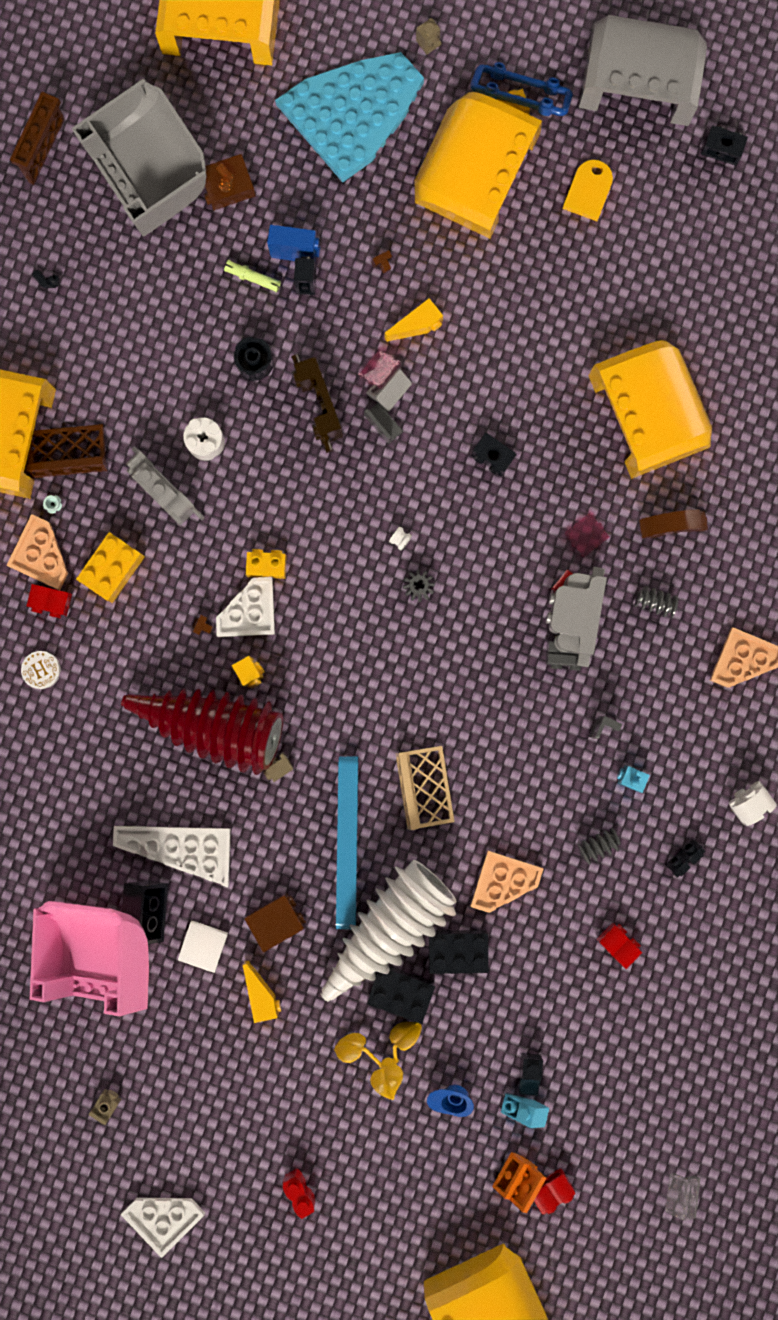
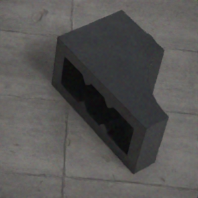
M521 1053L519 1094L538 1096L543 1072L541 1054Z

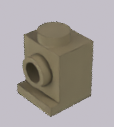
M432 18L416 28V41L426 55L442 45L440 41V28Z
M284 752L279 755L280 759L275 757L267 770H263L268 780L272 779L275 782L294 769Z
M105 1089L90 1111L89 1116L106 1125L122 1099L119 1098L116 1092Z

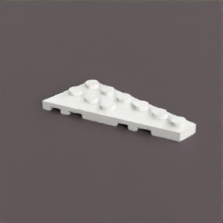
M114 826L113 846L229 887L231 828Z

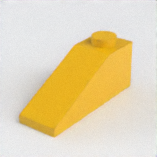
M429 298L385 332V340L388 342L427 334L431 330L436 331L442 326L443 315Z
M249 960L243 963V970L254 1023L278 1018L279 1012H281L280 1000H276L274 992Z

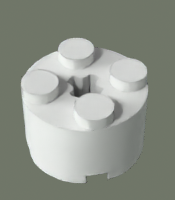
M192 419L184 431V443L190 453L197 459L211 460L224 449V435L217 423L211 419ZM207 436L208 440L204 439V442H202L201 439Z
M760 781L753 783L746 791L744 789L737 791L734 794L736 798L728 803L742 824H746V826L760 821L764 818L763 814L767 810L771 813L777 806Z

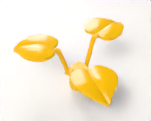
M408 1021L394 1026L389 1035L390 1041L394 1043V1058L387 1057L382 1062L364 1047L366 1038L360 1033H351L341 1038L336 1044L334 1051L337 1057L345 1063L356 1061L361 1056L362 1051L369 1055L381 1068L375 1070L371 1075L370 1083L373 1089L381 1096L394 1100L396 1091L403 1080V1071L397 1065L399 1061L397 1058V1047L402 1051L411 1048L420 1036L422 1024Z

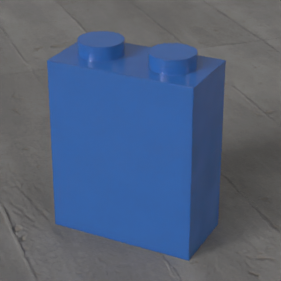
M270 225L267 244L271 258L295 261V258L307 256L315 259L316 262V257H320L321 246H319V238L316 237L315 230Z

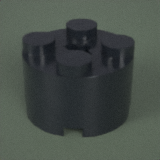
M246 337L236 345L234 362L239 373L249 381L264 379L270 374L274 367V360L269 345L263 339Z

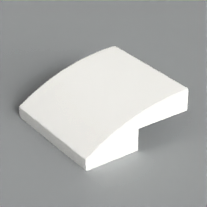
M191 921L178 960L215 973L228 933Z

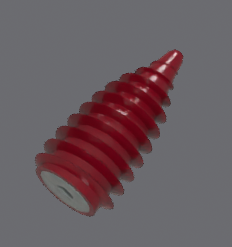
M184 688L179 696H172L169 690L164 696H156V693L153 696L128 694L124 695L121 701V706L126 710L138 715L141 719L149 721L150 727L156 728L158 726L160 735L163 738L171 735L172 743L175 746L184 743L185 750L188 753H192L197 749L200 758L204 759L210 755L212 762L215 764L224 759L227 768H232L238 763V768L242 773L249 770L251 766L255 775L260 774L263 770H267L275 758L282 735L283 714L272 711L270 701L267 702L264 708H258L257 698H254L249 705H245L243 695H240L235 702H231L229 692L225 693L222 699L219 700L216 699L215 690H212L207 698H202L201 689H197L193 696H187V691Z

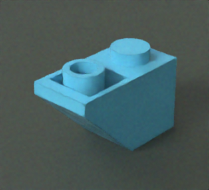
M505 1093L501 1109L502 1114L529 1128L545 1127L549 1107L535 1100Z

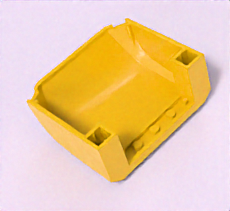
M159 0L155 34L161 52L164 55L181 56L182 36L250 43L254 64L272 66L280 0Z
M468 92L455 101L445 113L415 178V203L491 239L499 222V211L528 150H533L539 138L542 121L484 94Z
M664 340L655 341L593 366L588 376L596 393L605 389L630 448L631 455L624 462L631 479L711 447L712 425L678 348Z
M0 370V492L31 499L35 480L24 473L39 406L52 408L56 389L46 379Z
M504 1243L424 1280V1297L432 1320H548L521 1257L509 1250Z

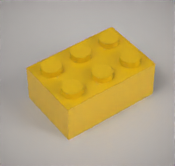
M109 532L76 580L105 600L113 603L145 556Z

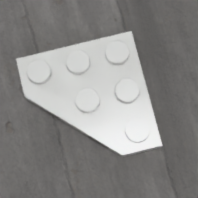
M259 577L250 580L248 585L216 617L217 637L275 635L273 577Z
M136 1198L121 1213V1216L161 1258L205 1215V1212L192 1198Z

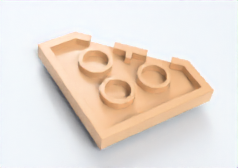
M31 514L6 566L60 590L68 575V571L53 528L48 521Z
M734 627L730 628L709 681L729 688L778 668V646Z
M487 850L470 906L488 913L496 910V908L537 888L543 868Z

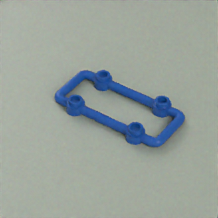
M500 62L495 63L494 66L484 64L477 66L470 83L471 90L476 93L484 94L496 100L500 99L536 109L543 116H550L551 114L565 116L569 111L573 92L567 87L560 86L557 78L551 77L545 82L506 71L505 65ZM482 73L490 74L491 78L495 80L508 79L543 89L548 95H565L562 108L554 106L553 100L550 98H543L542 101L538 102L499 91L498 85L493 82H489L486 86L478 85Z

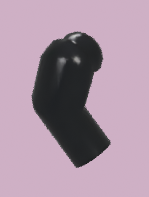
M35 270L32 273V276L43 288H56L60 284V279L55 274H53V277H45L40 270Z

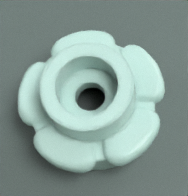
M56 495L47 496L43 501L44 509L51 514L59 511L62 508L60 497Z

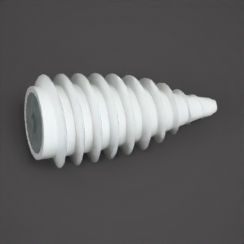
M413 860L405 869L395 866L399 875L396 880L386 877L389 888L386 891L376 888L379 900L376 903L367 900L370 907L368 914L358 912L362 922L359 927L350 924L354 934L351 940L343 938L346 948L343 954L337 953L340 959L336 967L333 968V972L326 981V984L321 989L320 995L325 1001L334 1000L353 986H361V981L364 979L374 981L376 979V971L388 974L390 971L388 963L396 966L402 964L400 954L408 957L413 956L412 944L418 947L425 945L423 934L429 937L435 936L434 924L442 927L446 925L444 914L456 915L453 906L456 903L454 895L423 864Z

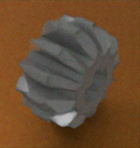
M416 570V576L409 572L411 579L404 578V581L408 584L403 585V589H409L405 596H409L412 593L411 601H414L415 596H418V602L422 601L421 596L428 600L427 593H434L429 588L435 587V583H428L433 577L425 578L427 571H424L422 576L419 570ZM419 582H422V586H424V588L416 590V586H413L414 583L418 584Z

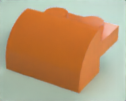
M511 1152L492 1187L504 1199L510 1200L522 1212L527 1213L546 1177L537 1170V1166L531 1161Z

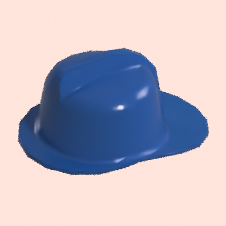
M450 1085L445 1089L435 1090L427 1097L429 1108L439 1113L466 1117L474 1109L469 1093L460 1085Z

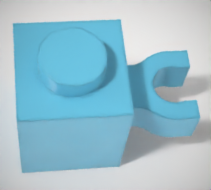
M624 766V768L619 770L617 779H619L618 784L643 793L650 775L630 766Z

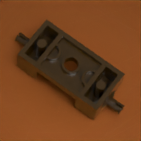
M295 354L291 358L295 368L292 374L297 388L301 387L302 392L314 389L317 400H322L319 403L323 415L313 418L315 424L312 425L316 441L320 440L321 444L325 447L326 453L334 451L331 442L343 438L339 419L316 357L301 361L299 354Z

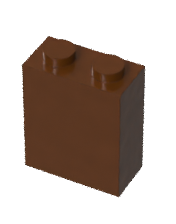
M242 154L205 166L206 182L204 187L207 193H204L207 205H212L213 211L256 197Z
M287 893L244 918L263 953L305 928L304 923H306L303 914L297 912L295 909L297 904L291 895L288 896Z

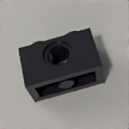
M712 125L707 134L701 155L737 166L742 157L748 136L740 132L726 130L722 126Z
M307 256L295 258L294 284L296 293L315 295L317 277L315 259Z
M487 432L472 451L473 459L481 465L484 463L489 467V471L501 476L504 475L517 453ZM495 452L498 458L492 460L488 457V454Z

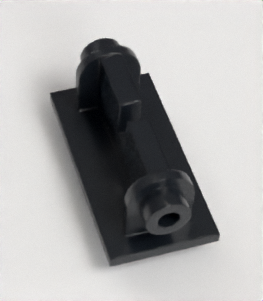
M692 840L679 853L673 856L665 866L672 871L676 878L682 877L691 868L688 862L690 861L693 865L704 857L705 850L703 846Z

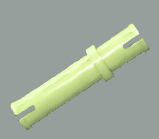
M227 260L226 264L228 266H225V272L236 275L243 281L246 279L276 293L279 291L277 286L280 287V280L251 270L247 265L242 266Z

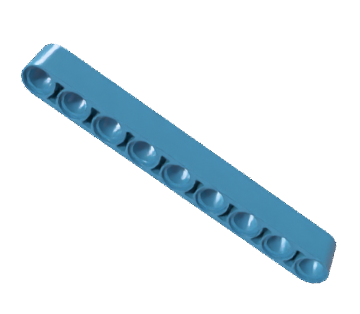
M339 756L336 929H351L350 924L356 926L358 756Z

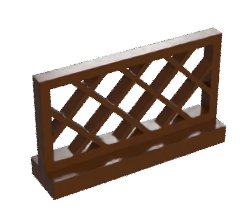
M42 91L10 158L11 163L17 165L27 181L33 185L65 119L59 109L61 104L59 98Z
M103 424L33 431L28 452V464H26L28 474L32 478L107 471ZM99 430V436L95 441L88 437L92 431ZM78 432L82 436L74 443L69 437L73 433ZM60 434L63 438L57 444L50 440L54 435ZM35 436L44 438L38 446L33 444V437ZM86 438L92 444L84 451L79 445ZM67 440L73 446L67 452H64L60 447ZM47 442L54 446L48 454L41 450ZM96 446L100 449V456L92 457L89 455V452ZM77 448L82 454L79 458L73 459L69 455ZM57 450L64 454L60 460H53L51 458ZM38 452L45 456L40 462H34L33 457Z

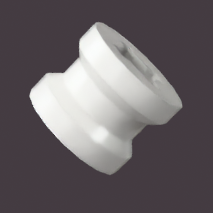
M399 527L389 542L396 544L398 549L402 551L412 538V535L410 533L406 534L403 528Z

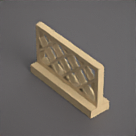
M442 746L395 753L407 829L415 830L454 822ZM432 751H438L439 754L436 764L427 759ZM417 754L422 758L417 767L410 763L409 755ZM424 761L433 766L428 775L419 770ZM435 769L442 773L439 783L430 778ZM417 772L425 777L420 786L413 781V777ZM427 780L436 785L431 794L422 789ZM438 788L445 792L442 802L433 797ZM420 791L428 796L423 806L416 800V796ZM431 799L439 804L434 813L425 808ZM441 807L448 810L449 819L441 820L436 816ZM425 810L431 815V818L427 823L420 824L419 815Z

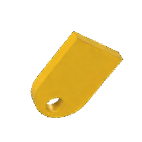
M589 160L581 164L577 169L562 209L598 221L613 181L610 168L599 160ZM597 167L602 173L595 175L592 169Z

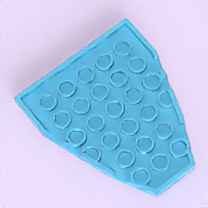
M400 52L360 60L304 79L277 98L275 103L337 177L344 182L375 159L377 151L380 147H384L388 136L395 132L409 112L410 104L416 99L417 92L424 84V77Z

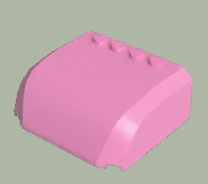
M48 901L43 906L33 910L30 1000L47 1002L69 996L104 1001V1014L123 1016L147 1009L149 981L148 942L145 932L137 919L111 908Z

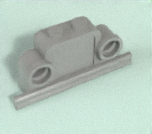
M136 447L132 448L135 455L125 463L129 467L127 472L180 526L193 513L201 520L205 518L153 466L154 464Z
M593 567L592 576L580 573L572 574L565 579L564 586L559 587L550 595L549 604L552 605L551 612L547 613L546 623L549 624V630L557 634L554 639V645L560 652L578 653L577 666L589 667L590 656L594 655L607 577H604V568Z

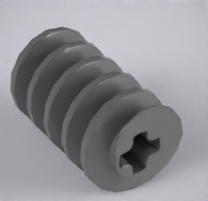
M644 586L638 592L634 607L636 608L640 603L641 610L649 606L650 613L655 608L656 615L663 611V617L670 613L672 619L677 610L678 596L674 595L671 598L670 593L664 595L661 590L656 594L655 588L649 591V587Z
M612 827L609 829L610 834L607 831H603V837L600 834H596V841L589 837V844L585 840L581 842L582 847L577 843L583 859L589 865L591 864L590 858H593L596 862L598 861L597 855L604 859L605 851L609 855H612V848L619 852L618 845H621Z

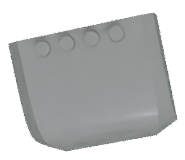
M613 15L602 18L595 22L592 27L579 108L597 111L603 92L673 103L670 123L689 126L698 108L707 42L698 30Z
M144 79L71 128L82 146L94 160L124 206L125 212L143 237L182 211L203 191L206 182L204 153L162 89L157 86L154 87Z

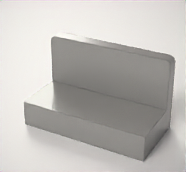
M389 365L366 394L371 399L378 401L389 412L412 383L401 369Z

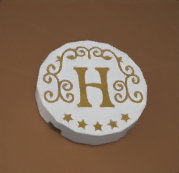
M36 651L29 654L24 659L21 667L23 680L29 686L37 689H46L54 685L59 679L58 677L61 672L57 658L45 651Z

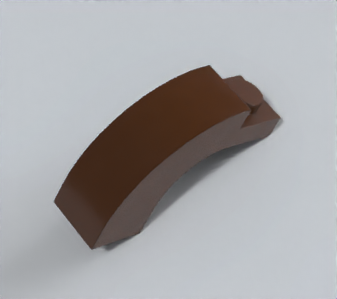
M700 509L669 512L639 519L642 538H656L673 533L708 530L705 511H700Z

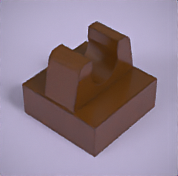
M387 250L372 258L370 262L373 268L379 266L384 274L391 269L388 260L392 258V255Z
M198 614L190 631L200 635L201 631L210 634L213 627L205 623L207 617Z

